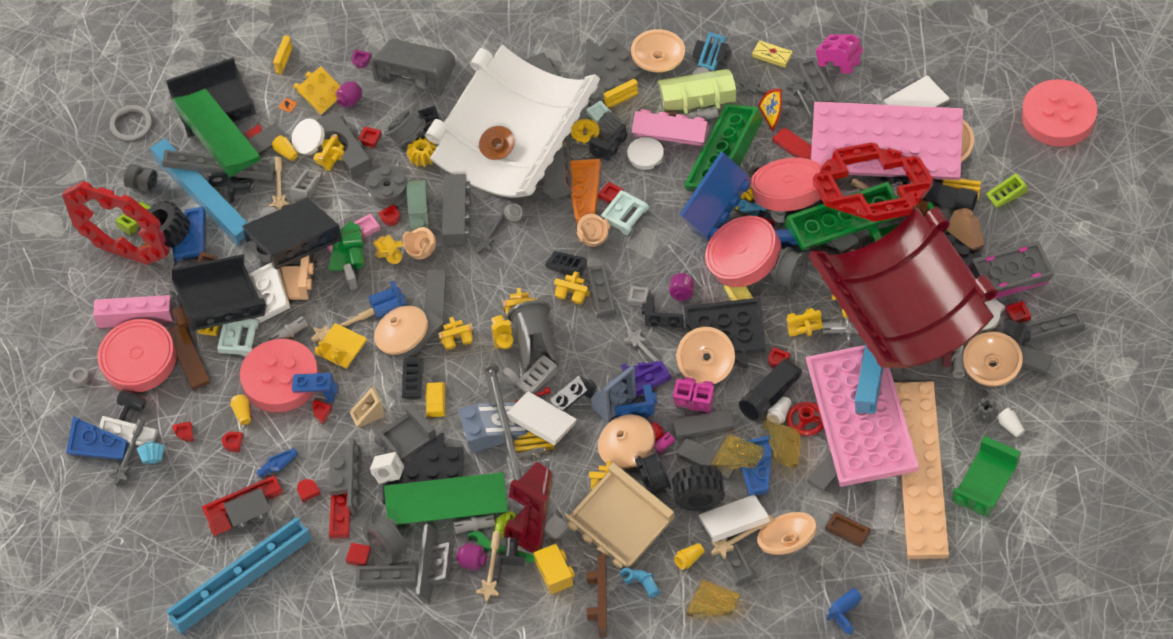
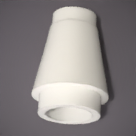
M782 397L768 410L767 419L769 422L779 425L785 421L791 405L789 398Z
M1006 408L997 416L998 423L1016 438L1025 432L1014 410L1011 411L1010 408Z

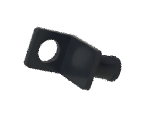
M225 172L208 175V183L212 187L227 186L230 202H233L234 192L250 191L249 179L233 181ZM218 177L223 179L220 182H213V179Z
M507 538L505 555H498L497 583H499L501 565H525L526 558L517 556L519 540L516 538L513 539V546H511L512 538Z

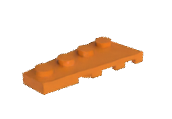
M600 159L571 161L573 192L571 197L577 224L587 214L596 215L602 165Z

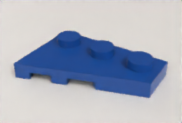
M203 206L185 210L184 215L189 220L190 228L188 229V234L184 237L185 239L177 247H173L175 261L199 257L200 251L205 252V209Z
M73 416L66 449L67 455L123 461L128 446L126 439Z
M773 435L734 443L748 496H757L769 492Z

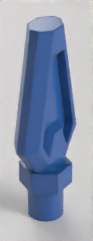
M295 448L269 457L267 463L255 472L259 478L271 472H280L298 453Z

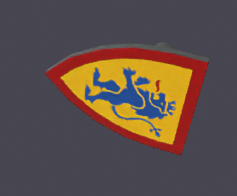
M778 88L765 93L758 104V108L772 132L778 126L781 114L790 112V107L788 105L784 106L787 98L783 96V89Z

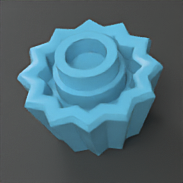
M149 441L137 448L143 464H156L162 461L165 449L163 444Z

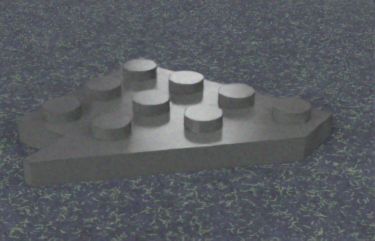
M610 38L599 47L590 39H587L584 78L595 74L600 78L597 89L589 97L588 106L591 107L599 101L604 103L603 94L632 79L638 80L648 72L639 67L634 62L631 53L613 38Z

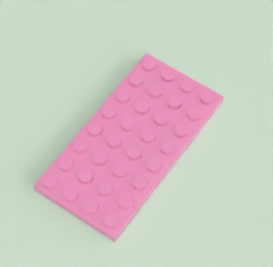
M814 102L811 160L823 166L828 159L832 158L833 152L836 149L872 142L878 144L881 149L887 150L891 148L903 152L902 155L912 157V155L920 157L933 179L960 180L963 108ZM878 159L846 165L849 175L908 177L902 167L884 170Z
M865 345L806 357L809 375L840 487L919 471L890 368H884L876 414L855 412V397Z

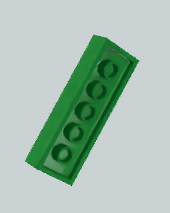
M206 88L191 95L172 98L175 110L228 177L261 160L260 155Z
M726 104L684 184L686 190L695 192L720 152L726 154L740 167L763 121L758 107Z
M889 182L850 194L862 193L868 204L897 199ZM821 204L787 216L784 226L792 234L800 249L805 251L897 218L873 222Z
M504 472L384 486L387 519H393L396 525L508 512Z

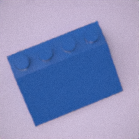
M720 152L679 215L693 233L710 241L723 223L729 220L730 213L740 203L742 194L750 188V177L726 154Z

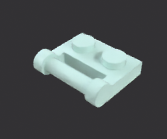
M621 190L601 214V218L603 220L607 219L610 225L619 229L623 234L628 235L640 216L648 211L649 206L644 201ZM633 207H636V211L632 214L626 223L623 222L622 220L626 217L630 210Z
M248 319L224 324L218 343V353L240 354L246 357L253 350L252 344L259 322L255 319ZM243 327H246L248 332L245 345L239 346Z

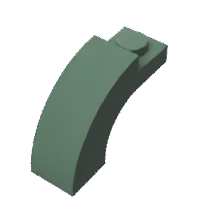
M426 179L407 181L410 232L420 227L429 229Z

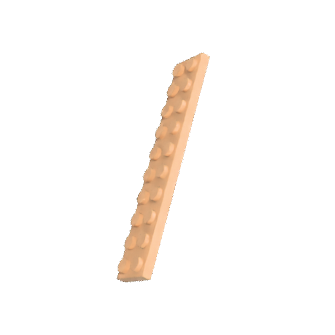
M934 382L894 383L919 466V471L901 475L907 559L948 558L949 550Z

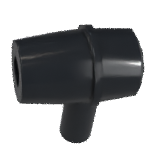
M121 390L117 396V404L122 407L116 419L124 421L129 409L142 412L146 405V399L133 392Z

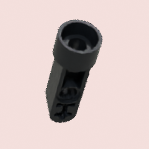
M933 181V186L924 196V199L954 208V211L966 208L973 212L978 199V192L964 187L959 190Z
M784 359L739 401L741 412L748 419L755 422L759 421L771 406L800 378L802 369L789 360Z

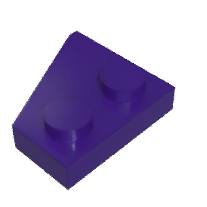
M662 361L652 363L641 362L633 366L635 369L636 396L643 394V385L650 384L651 389L671 380V376ZM627 364L620 365L623 372L630 367Z

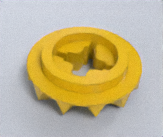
M590 119L578 120L571 127L572 139H575L577 143L583 142L586 144L592 136L598 139L600 133L599 125ZM586 128L587 134L583 135V132Z

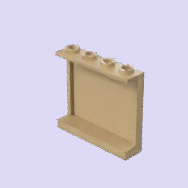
M613 462L608 467L609 472L570 515L565 514L566 524L574 532L578 530L582 534L581 537L587 543L595 544L600 554H606L612 558L611 562L618 569L631 568L674 520L675 515L674 511Z

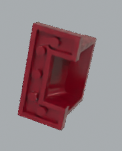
M537 461L519 481L514 479L510 483L509 498L525 507L513 520L510 519L506 523L504 536L506 539L512 538V542L514 538L518 539V545L533 554L543 549L553 478L551 471Z

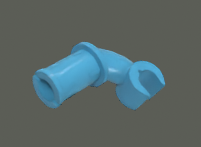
M741 200L738 204V209L748 213L750 216H757L767 210L756 202L751 203Z
M623 568L620 571L621 578L629 575L628 578L623 580L624 584L629 585L634 582V579H638L639 583L643 584L649 598H654L661 593L653 579V573L631 570L630 568Z

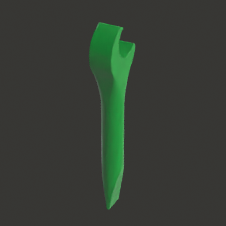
M473 531L468 534V540L476 539L478 541L477 545L483 546L485 550L492 551V541L483 533ZM499 544L497 552L505 554L506 546ZM517 551L518 557H525V561L534 563V555Z

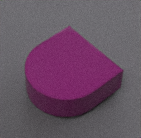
M355 49L351 57L353 66L359 69L367 67L371 61L372 53Z

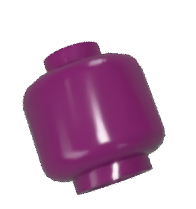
M354 81L344 82L335 93L337 103L341 107H354L362 98V88Z
M686 273L673 275L669 283L670 296L677 301L690 299L694 292L693 278Z
M467 542L459 547L456 561L459 562L461 568L478 571L481 566L486 565L488 555L485 554L483 546Z

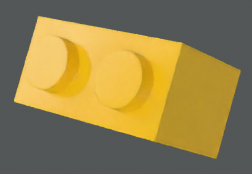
M553 544L534 552L535 563L551 595L573 586L572 578L575 575L572 567H567L565 563L567 558L563 549L559 550L557 544Z

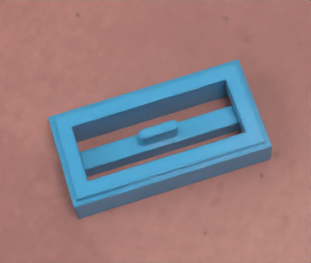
M709 32L697 66L716 71L718 51L721 43H725L727 38ZM712 37H714L715 39L707 63L704 64V60L708 52ZM721 39L713 64L710 66L718 41Z

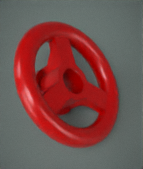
M797 403L787 413V424L798 435L812 436L819 433L824 427L818 405L815 403ZM814 410L819 414V416L814 415ZM796 411L799 412L798 416L800 418L797 426L794 425L792 420L793 414ZM811 422L819 423L814 429L802 430L805 425Z

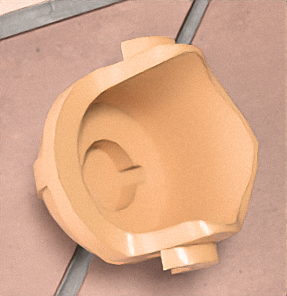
M595 214L583 216L577 224L579 242H583L591 247L602 244L607 239L608 229H610L607 219L603 220Z
M420 227L412 232L406 231L403 235L404 248L415 259H426L436 249L435 236L428 228Z

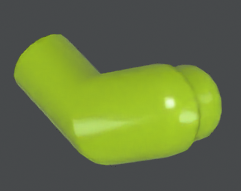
M512 511L505 512L495 521L494 532L501 533L500 539L504 538L506 523L516 517Z

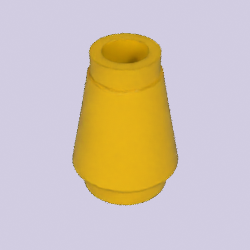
M280 135L272 142L273 150L290 161H294L298 157V153L287 137Z
M245 395L234 396L231 399L230 406L240 425H246L251 422L249 399Z
M697 543L678 551L674 556L676 565L682 570L685 568L689 569L704 554V548L701 544Z

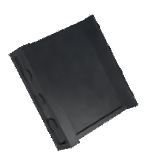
M234 57L166 80L171 98L191 95L206 88L232 122L256 115L252 98L249 97L241 79ZM179 115L187 137L195 136L194 132Z
M305 198L242 226L246 242L253 240L268 254L272 267L275 270L342 241L339 225L309 198Z
M244 254L171 269L170 282L191 331L265 316L266 302L264 298L259 299L244 265Z

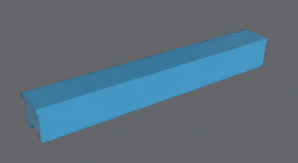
M165 138L150 148L154 160L161 167L165 150L177 151ZM162 167L199 207H204L205 213L237 246L241 244L240 241L245 238L242 226L248 223L197 171Z
M865 345L855 397V412L876 414L884 368L877 364L867 345Z
M298 517L294 518L166 610L169 621L182 634L311 541L312 537L309 530L301 524Z

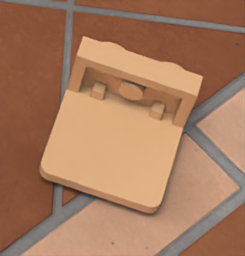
M306 256L301 259L300 266H284L279 268L288 300H309V292L312 290L311 274H314V263H311L310 257Z

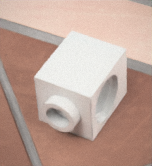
M392 452L375 456L370 470L372 476L380 484L399 480L404 465L397 453Z

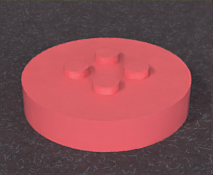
M1048 80L1034 86L1024 98L1022 108L1023 125L1033 138L1051 146L1074 145L1086 139L1094 129L1097 116L1096 101L1087 89L1077 83L1068 80Z
M805 158L780 159L764 165L754 173L751 179L754 201L759 206L773 211L798 210L816 203L821 198L813 185V177L816 173L819 174L822 165Z
M757 216L739 217L723 225L712 236L706 248L705 261L708 269L721 284L729 287L748 286L764 278L774 268L781 250V241L767 220Z
M148 319L130 320L116 326L105 336L98 350V364L107 382L120 391L124 390L133 393L144 392L160 385L171 374L177 359L176 346L170 333L161 324Z
M276 339L258 345L246 356L240 369V380L245 396L254 406L269 412H286L303 405L314 394V392L293 393V375L319 373L314 355L306 346L293 340Z

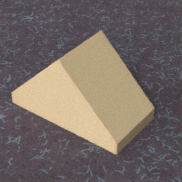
M371 387L350 411L356 427H362L385 417L382 402L374 387Z

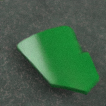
M349 221L340 229L342 241L333 244L329 271H344V265L349 263L352 270L361 269L365 266L361 228L359 225Z

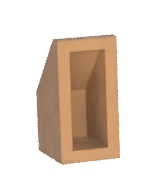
M969 209L955 210L949 221L950 225L947 231L973 251L983 248L985 244L979 219Z

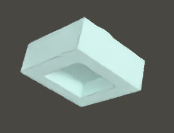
M599 101L587 108L586 114L598 124L600 117L607 111L610 113L611 111L602 101Z

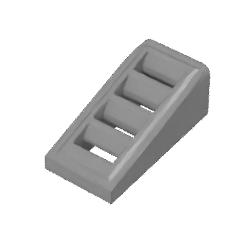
M305 169L290 189L291 200L298 202L305 198L311 199L323 173Z
M543 355L521 377L516 386L525 393L530 392L534 394L557 374V365ZM528 381L533 386L530 387L528 384H526V382Z

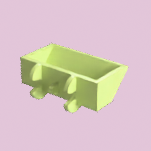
M729 69L658 80L664 112L683 110V114H687L688 109L712 105L720 109V104L736 102L735 82L733 74Z

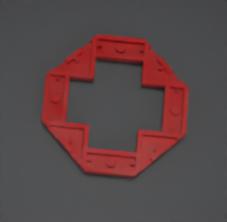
M871 142L836 149L833 152L832 158L828 159L821 167L819 174L816 173L813 177V185L825 206L876 222L911 215L914 208L918 206L933 186V178L920 157L914 155L907 157L902 155L903 152L891 148L887 150L881 149L878 144ZM878 159L884 170L902 167L912 183L897 187L899 199L868 204L862 193L843 196L834 179L848 177L849 170L846 165Z
M85 181L69 187L63 192L62 197L73 227L78 230L80 235L92 241L95 247L147 265L168 255L169 249L164 245L166 241L164 233L159 229L161 226L160 220L131 196L123 194L120 197L114 195L112 190L103 187L96 189ZM95 199L102 208L107 210L118 206L126 216L134 219L141 227L138 235L147 244L136 247L123 236L113 240L89 220L94 212L86 207L84 203Z

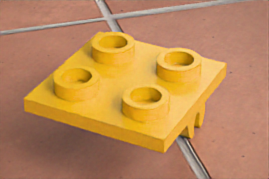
M320 66L315 72H307L305 74L307 79L301 84L295 83L293 89L297 88V93L301 94L322 115L336 102L335 93L340 85Z
M334 323L322 342H318L319 346L315 347L314 353L347 369L366 343L367 338Z

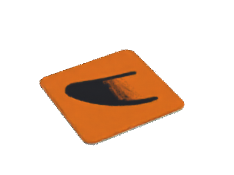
M285 98L278 108L291 112L297 102Z

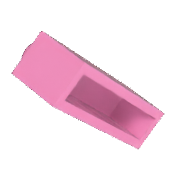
M641 109L640 112L635 111L631 133L634 137H650L656 140L704 147L709 125L704 118L700 117L687 119V116L684 115L673 117L665 112L652 114L649 110Z
M170 295L94 300L93 316L98 328L116 327L124 322L135 319H148L159 324H173L174 306Z

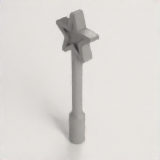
M641 329L635 333L627 330L628 337L624 339V344H632L634 349L638 345L653 362L659 361L643 344L645 343V338L641 337ZM665 365L670 376L672 377L674 373Z

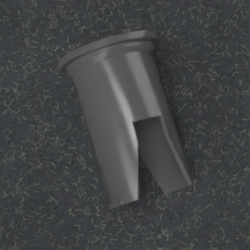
M545 301L523 302L512 307L507 313L509 321L514 323L524 372L531 368V348L542 346L544 355L557 366L559 365L547 316L551 308L549 303Z

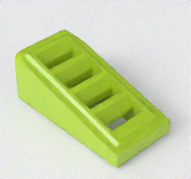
M1015 173L987 192L986 196L996 208H999L1028 192V187L1019 175ZM1001 191L1006 194L1005 197L1000 193ZM997 194L1001 200L997 201L994 195Z
M142 201L139 202L146 210L151 208ZM124 213L115 220L117 228L130 236L138 230L139 225L137 222Z

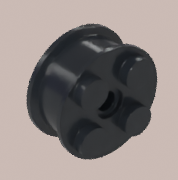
M653 449V453L643 457L638 455V458L634 459L638 470L641 472L642 482L650 493L656 496L658 491L666 488L672 489L656 449Z

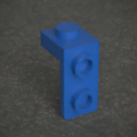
M332 373L293 375V393L323 392L327 402H335V394H338L339 386L335 382Z
M643 385L644 402L616 406V418L628 414L641 417L655 414L654 403H657L656 392H652L651 385Z

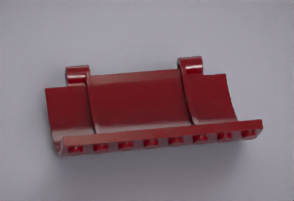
M915 207L911 215L890 233L858 250L836 255H828L827 252L812 251L809 254L813 266L818 270L823 281L826 282L831 293L839 302L840 307L849 317V321L854 325L859 336L866 343L868 350L875 357L877 364L882 368H910L944 357L975 337L994 317L985 302L994 299L998 294V290L988 276L982 275L976 279L944 234L950 223L940 208L930 209L924 217L920 209Z

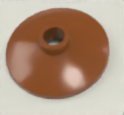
M494 126L487 129L479 140L481 153L490 160H500L507 157L515 146L513 133L503 126Z

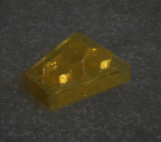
M766 420L763 423V428L768 430L770 435L768 441L774 450L777 463L796 468L799 465L800 430Z
M728 433L711 466H714V468L720 466H730V468L756 467L764 453V447Z
M702 580L686 611V616L693 617V614H706V616H714L716 614L732 615L740 599V594Z

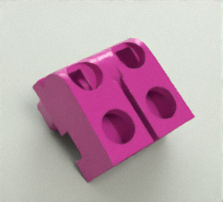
M830 34L815 50L819 66H826L829 62L833 61L834 66H840L842 74L852 73L853 66L859 65L861 62L860 55L863 53V46H860V39L852 34Z
M685 377V380L677 379L673 393L675 407H686L693 411L702 410L711 413L715 400L713 382L703 381V384L696 383V379Z

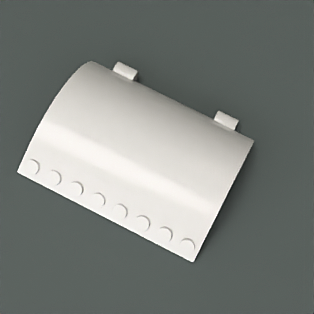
M504 45L500 46L494 57L486 49L480 48L470 62V66L477 72L445 122L435 119L425 134L429 141L439 144L430 160L449 174H466V179L470 181L471 186L485 192L503 197L529 196L534 193L536 184L545 175L544 171L547 166L553 162V156L562 147V141L571 132L573 123L579 119V113L588 104L589 97L597 89L600 78L596 74L586 76L584 80L563 78L529 64ZM494 126L508 128L515 138V146L512 152L500 160H490L484 157L479 149L481 135L487 129Z

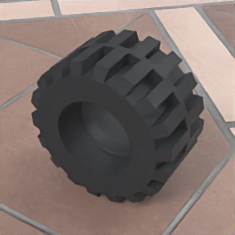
M169 201L158 202L147 209L160 220L161 226L159 229L163 231L166 239L164 245L172 247V249L175 246L177 247L189 232L188 218L177 205Z
M704 464L688 466L676 472L674 477H672L675 503L681 509L703 511L719 505L724 500L725 492L722 473L718 468H714V466Z

